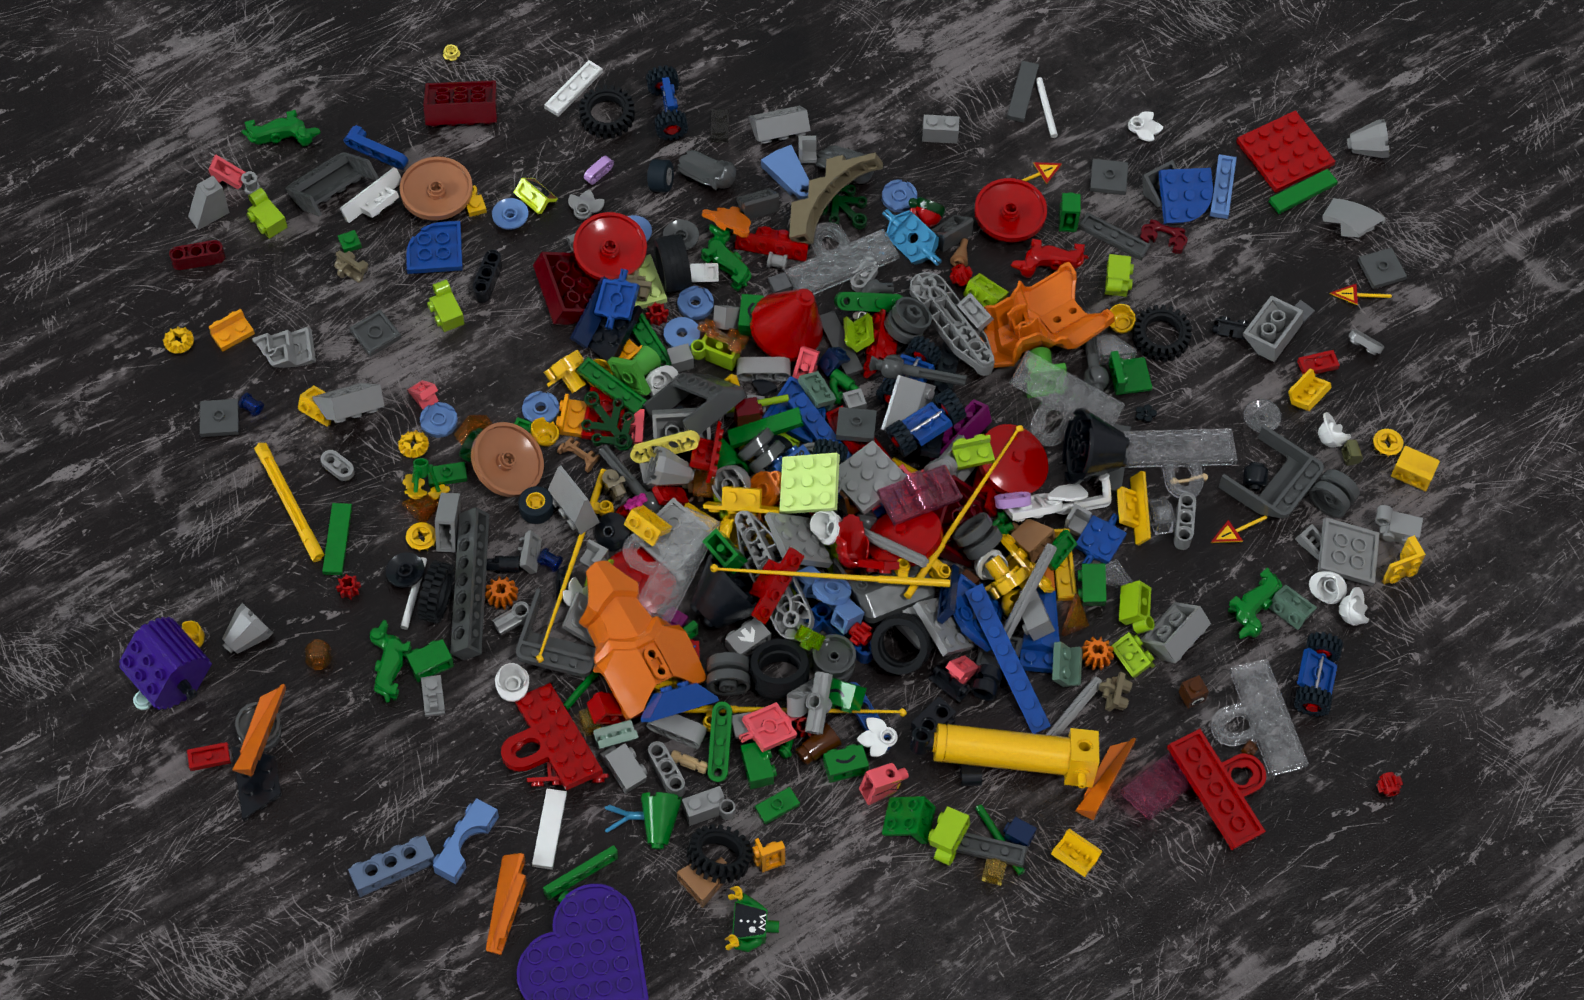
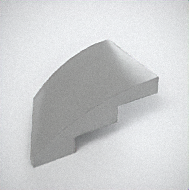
M1333 198L1323 214V222L1340 223L1341 236L1359 238L1366 232L1373 230L1376 224H1384L1386 222L1384 216L1371 208L1352 201Z
M309 327L294 332L285 330L274 335L266 333L252 338L253 342L257 344L273 367H298L316 362L312 330Z

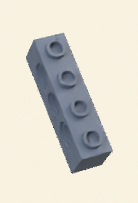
M425 835L421 837L416 836L406 844L393 846L388 852L375 854L370 860L353 864L348 871L359 897H362L432 866L435 857ZM410 853L416 854L415 857L411 859L406 858V856ZM389 862H396L394 867H387ZM371 870L377 871L373 876L367 875Z

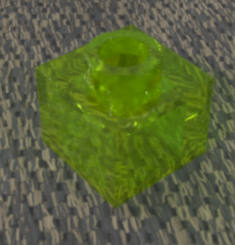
M800 625L794 639L801 642L800 647L809 651L811 648L819 651L826 638L824 635L803 625Z

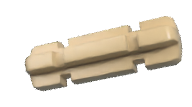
M673 750L671 753L675 763L679 762L680 765L692 770L697 769V772L705 774L708 770V763L701 760L699 762V759L687 754L681 755V752Z

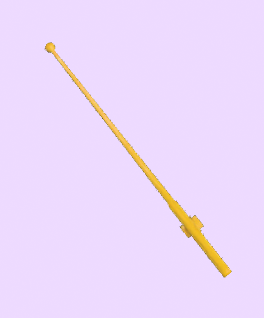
M1022 425L1016 426V431L944 535L939 548L928 558L929 563L926 567L920 569L916 578H925L930 569L933 571V576L936 579H946L950 576V567L947 564H941L937 558L1017 433L1023 431ZM910 585L904 596L907 599H911L919 585Z
M606 469L600 470L589 501L594 512L600 514V516L614 512V506L610 501L604 500L598 503L604 484L602 475ZM586 532L578 536L540 653L536 656L538 663L544 661L542 653Z
M903 558L897 560L899 561V570H894L897 576L718 568L716 564L710 566V570L714 573L716 571L871 581L887 584L950 587L949 579L908 577L910 563Z
M705 705L682 712L706 713L703 725L707 728V732H711L712 709L714 705ZM730 705L733 710V714L748 712L752 713L754 711L764 708L738 707ZM781 708L782 711L787 713V708ZM904 708L900 710H852V713H899L902 717L907 714ZM724 709L720 711V713H727ZM831 709L828 713L848 712L841 711L840 709Z

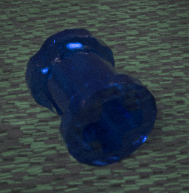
M245 393L238 403L240 408L247 409L254 417L258 416L264 408V403L252 398L250 393Z
M545 548L540 553L537 562L539 564L543 563L550 567L551 571L556 572L562 564L563 557L556 556L549 552L548 548Z

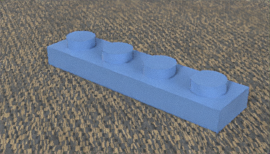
M1220 154L1218 156L1210 211L1211 217L1228 219L1237 157Z

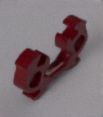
M1153 219L1150 220L1149 224L1142 226L1140 239L1149 243L1150 239L1155 243L1158 236L1157 232L1161 231L1173 236L1169 239L1168 247L1174 246L1173 253H1182L1187 245L1188 238L1185 236V229L1169 227Z

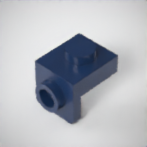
M832 347L827 349L817 365L827 377H830L835 369H838L842 363H848L850 358L841 347Z

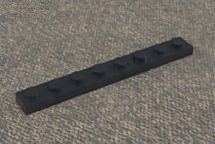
M943 342L938 371L956 374L959 357ZM935 381V393L931 402L937 406L935 396L947 388L953 391L954 384ZM944 432L921 447L920 456L938 459Z

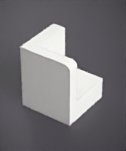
M718 263L690 264L692 282L719 281Z

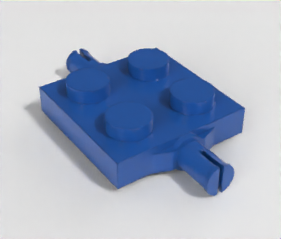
M621 269L619 279H603L594 314L607 318L605 328L608 330H613L615 320L631 321L640 286L626 281L629 272L626 269Z
M1113 513L1108 522L1094 515L1092 516L1078 538L1075 547L1086 555L1081 564H1091L1093 560H1097L1109 565L1127 535L1126 532L1115 526L1119 519L1118 515Z

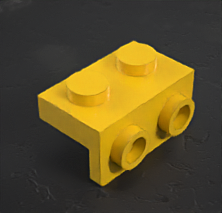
M1310 368L1288 391L1291 405L1310 411L1332 388L1331 382L1315 377L1314 370Z
M1068 829L1062 840L1053 849L1051 855L1086 877L1096 865L1102 850L1071 829Z

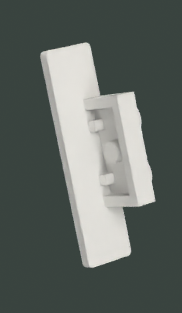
M393 167L340 208L346 222L350 223L362 213L373 218L399 198L397 191L393 190L400 185L402 179L397 168Z

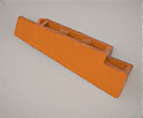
M285 684L260 697L241 747L240 756L232 769L233 771L253 776L285 694Z
M1136 738L1109 747L1097 770L1093 787H1088L1083 801L1075 812L1094 821L1127 760Z
M522 853L504 855L502 857L486 945L487 952L498 955L503 953L527 884L526 875L521 874L526 862L525 856Z

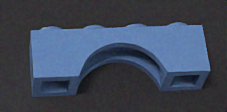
M807 566L797 571L821 573L814 566ZM795 576L805 597L817 599L812 591L815 577ZM792 582L791 587L799 594L794 582ZM850 598L845 604H827L833 612L830 623L843 635L848 633L856 622L861 624L865 612Z
M477 798L473 804L470 803L468 805L465 817L457 822L454 834L446 839L443 851L435 856L432 863L435 874L454 884L458 882L467 868L465 859L460 854L463 843L472 835L479 833L488 834L499 818L496 808Z

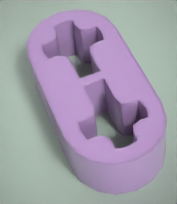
M608 156L601 157L585 172L583 178L591 185L595 184L612 169L614 161Z
M1029 492L998 494L994 497L995 507L998 509L1029 506L1031 504V494Z

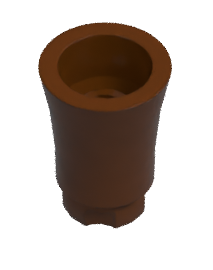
M825 723L822 735L813 734L795 751L801 761L808 765L812 761L815 762L827 751L841 746L842 743L835 731Z

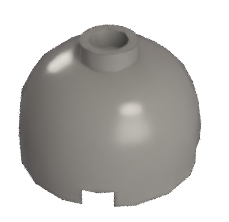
M726 465L719 468L716 476L712 478L714 479L712 490L721 502L723 486L751 488L749 474L737 465Z

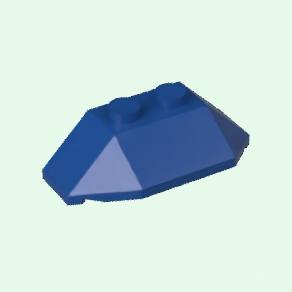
M688 680L678 682L677 686L673 688L671 685L660 688V692L652 694L641 716V722L659 720L718 702L719 699L698 683H689Z

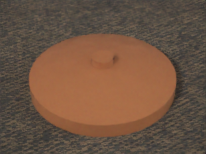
M429 157L414 163L406 170L400 181V195L404 206L415 216L426 220H444L457 215L469 204L473 194L472 179L468 170L461 163L446 157Z
M508 422L494 423L482 430L473 442L471 449L473 469L479 480L492 492L505 497H518L524 490L539 483L544 470L543 454L537 441L524 428Z

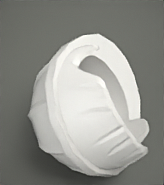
M669 365L650 371L646 377L651 390L648 395L653 397L676 378L679 374L678 371Z
M1328 412L1323 414L1324 422L1318 430L1321 442L1328 447H1341L1351 438V435L1343 433L1342 425H1337Z
M834 511L816 512L810 520V530L818 537L821 543L831 545L839 535L840 527L838 523L842 519Z
M992 549L986 555L975 560L974 568L980 579L994 580L984 564L997 555L1002 558L1008 567V561L999 550Z
M1331 571L1317 572L1309 581L1311 593L1322 602L1336 604L1347 594V584L1343 577Z
M1360 587L1353 588L1350 595L1344 597L1339 605V614L1342 619L1353 626L1369 622V618L1365 616V611L1368 607L1364 604V594Z
M508 663L497 672L495 685L501 698L506 701L515 702L522 699L527 693L529 675L520 665Z

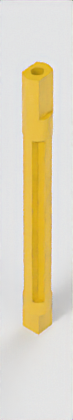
M258 443L254 449L288 511L313 562L320 561L325 554L302 514L267 443Z

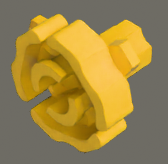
M578 350L566 355L544 372L550 381L547 383L548 387L561 378L572 394L586 385L583 378L576 373V368L584 362V358Z
M999 555L984 564L995 580L985 587L994 600L1007 594L1029 577L1025 569L1019 564L1009 570Z

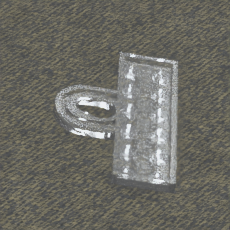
M824 222L816 226L814 244H809L816 257L784 271L794 290L808 289L814 295L900 258L899 253L884 229L850 242L839 225ZM831 237L839 245L833 250H826L822 247V239Z
M1028 350L1025 352L1009 382L1010 385L1041 401L1030 422V432L1044 446H1055L1064 440L1068 421L1073 420L1075 416L1073 412L1078 408H1085L1114 426L1125 406L1121 401ZM1058 410L1062 415L1061 424L1053 432L1047 433L1044 429L1046 424L1045 417L1049 411Z
M1232 428L1122 431L1125 437H1129L1130 441L1129 447L1126 449L1127 463L1125 468L1162 467L1166 488L1177 498L1185 492L1192 493L1195 497L1201 492L1204 485L1202 466L1236 465L1238 462ZM1182 466L1190 470L1191 478L1188 486L1179 484L1178 479L1175 477V468Z
M685 507L668 540L659 537L656 545L651 546L635 533L626 539L623 545L625 561L630 567L650 575L640 593L639 601L652 617L658 616L669 623L671 622L708 550L702 541L715 528L719 529L720 521ZM643 546L647 548L656 547L660 550V556L654 562H646L637 554V550Z
M1268 659L1230 667L1229 672L1241 703L1223 707L1214 714L1211 721V731L1216 740L1227 746L1245 744L1249 739L1256 741L1269 776L1308 767V760ZM1235 717H1244L1249 722L1250 728L1243 732H1229L1225 728L1226 723L1231 722Z

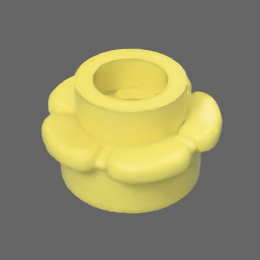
M451 44L444 48L443 57L446 60L455 61L460 56L457 46Z

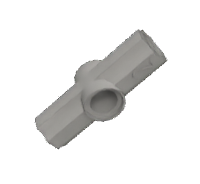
M816 672L814 675L812 693L806 699V706L809 709L805 728L807 733L823 734L826 713L832 707V701L829 698L832 674Z

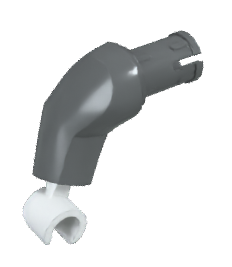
M872 279L866 283L861 292L892 294L894 287H889L893 286L891 282L883 283L877 279ZM866 311L854 312L853 318L858 319L859 316H864Z

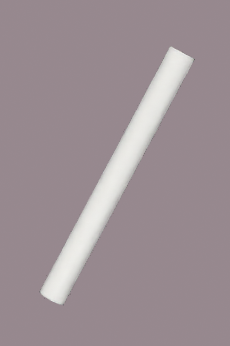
M1039 77L1036 79V84L1051 138H1056L1058 134L1043 79Z
M420 557L424 563V566H426L427 559L424 557ZM422 578L411 587L400 626L402 629L407 630L409 627Z

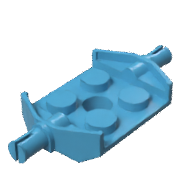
M889 209L885 210L887 213L883 212V215L889 220L885 238L895 245L911 263L915 265L929 259L938 266L942 262L935 255L939 237L912 211L908 210L898 215H893ZM917 234L918 240L915 243H911V236Z

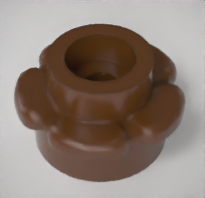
M1249 739L1240 752L1254 755L1258 749L1256 747L1257 742Z

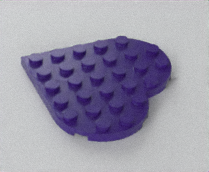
M587 884L569 892L559 906H557L553 918V932L543 934L534 939L519 959L517 982L525 1000H649L637 921L629 900L613 887L603 884Z

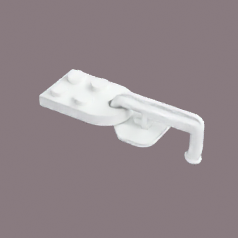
M1106 473L1099 477V480L1102 482L1103 495L1087 498L1088 492L1080 484H1067L1056 487L1050 493L1031 495V504L1029 506L1003 510L1013 521L1020 522L1024 521L1025 518H1041L1052 513L1069 514L1075 504L1086 510L1107 507L1112 501L1110 475Z

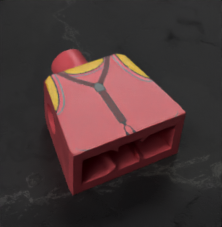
M889 763L866 771L859 790L867 804L871 805L897 792L901 782L907 779L909 775L905 767L897 769L893 763Z

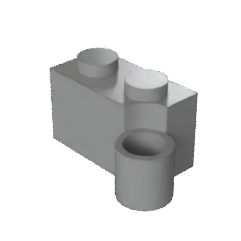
M1380 505L1377 508L1375 518L1376 524L1380 525L1379 538L1388 542L1402 543L1403 545H1405L1408 537L1414 535L1419 540L1423 518L1395 512L1390 506Z
M1035 590L1020 621L1025 623L1022 625L1025 634H1030L1033 641L1055 631L1037 590Z
M626 743L617 749L613 745L599 754L602 762L609 768L625 794L646 782V774H648L643 764L639 765L635 759L637 757L632 747L628 748Z
M720 786L682 799V809L689 826L719 815L724 820H731L735 816V803L730 799H724ZM730 807L732 811L724 812L722 809Z

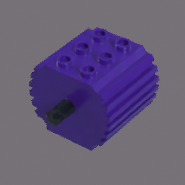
M162 617L161 619L156 618L155 621H149L147 625H142L134 633L119 661V667L152 706L161 710L162 708L167 709V707L172 708L173 705H179L181 701L184 702L187 698L188 700L194 699L197 696L196 691L212 663L173 618Z

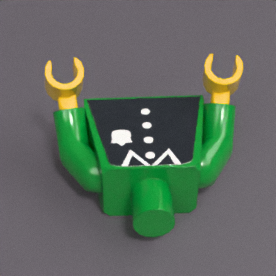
M739 886L730 888V890L735 892V895H728V899H737L738 902H735L733 932L725 938L731 944L726 945L725 948L726 950L734 948L750 952L760 947L761 944L766 943V933H779V921L767 920L768 909L764 908L762 904L752 897L742 893V889Z

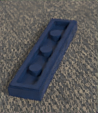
M605 276L601 277L570 337L571 340L583 348L588 347L592 336L595 334L603 318L602 316H596L594 311L603 279H608Z
M955 564L950 567V576L946 578L950 580V587H940L937 621L941 624L948 620L955 613L959 567Z

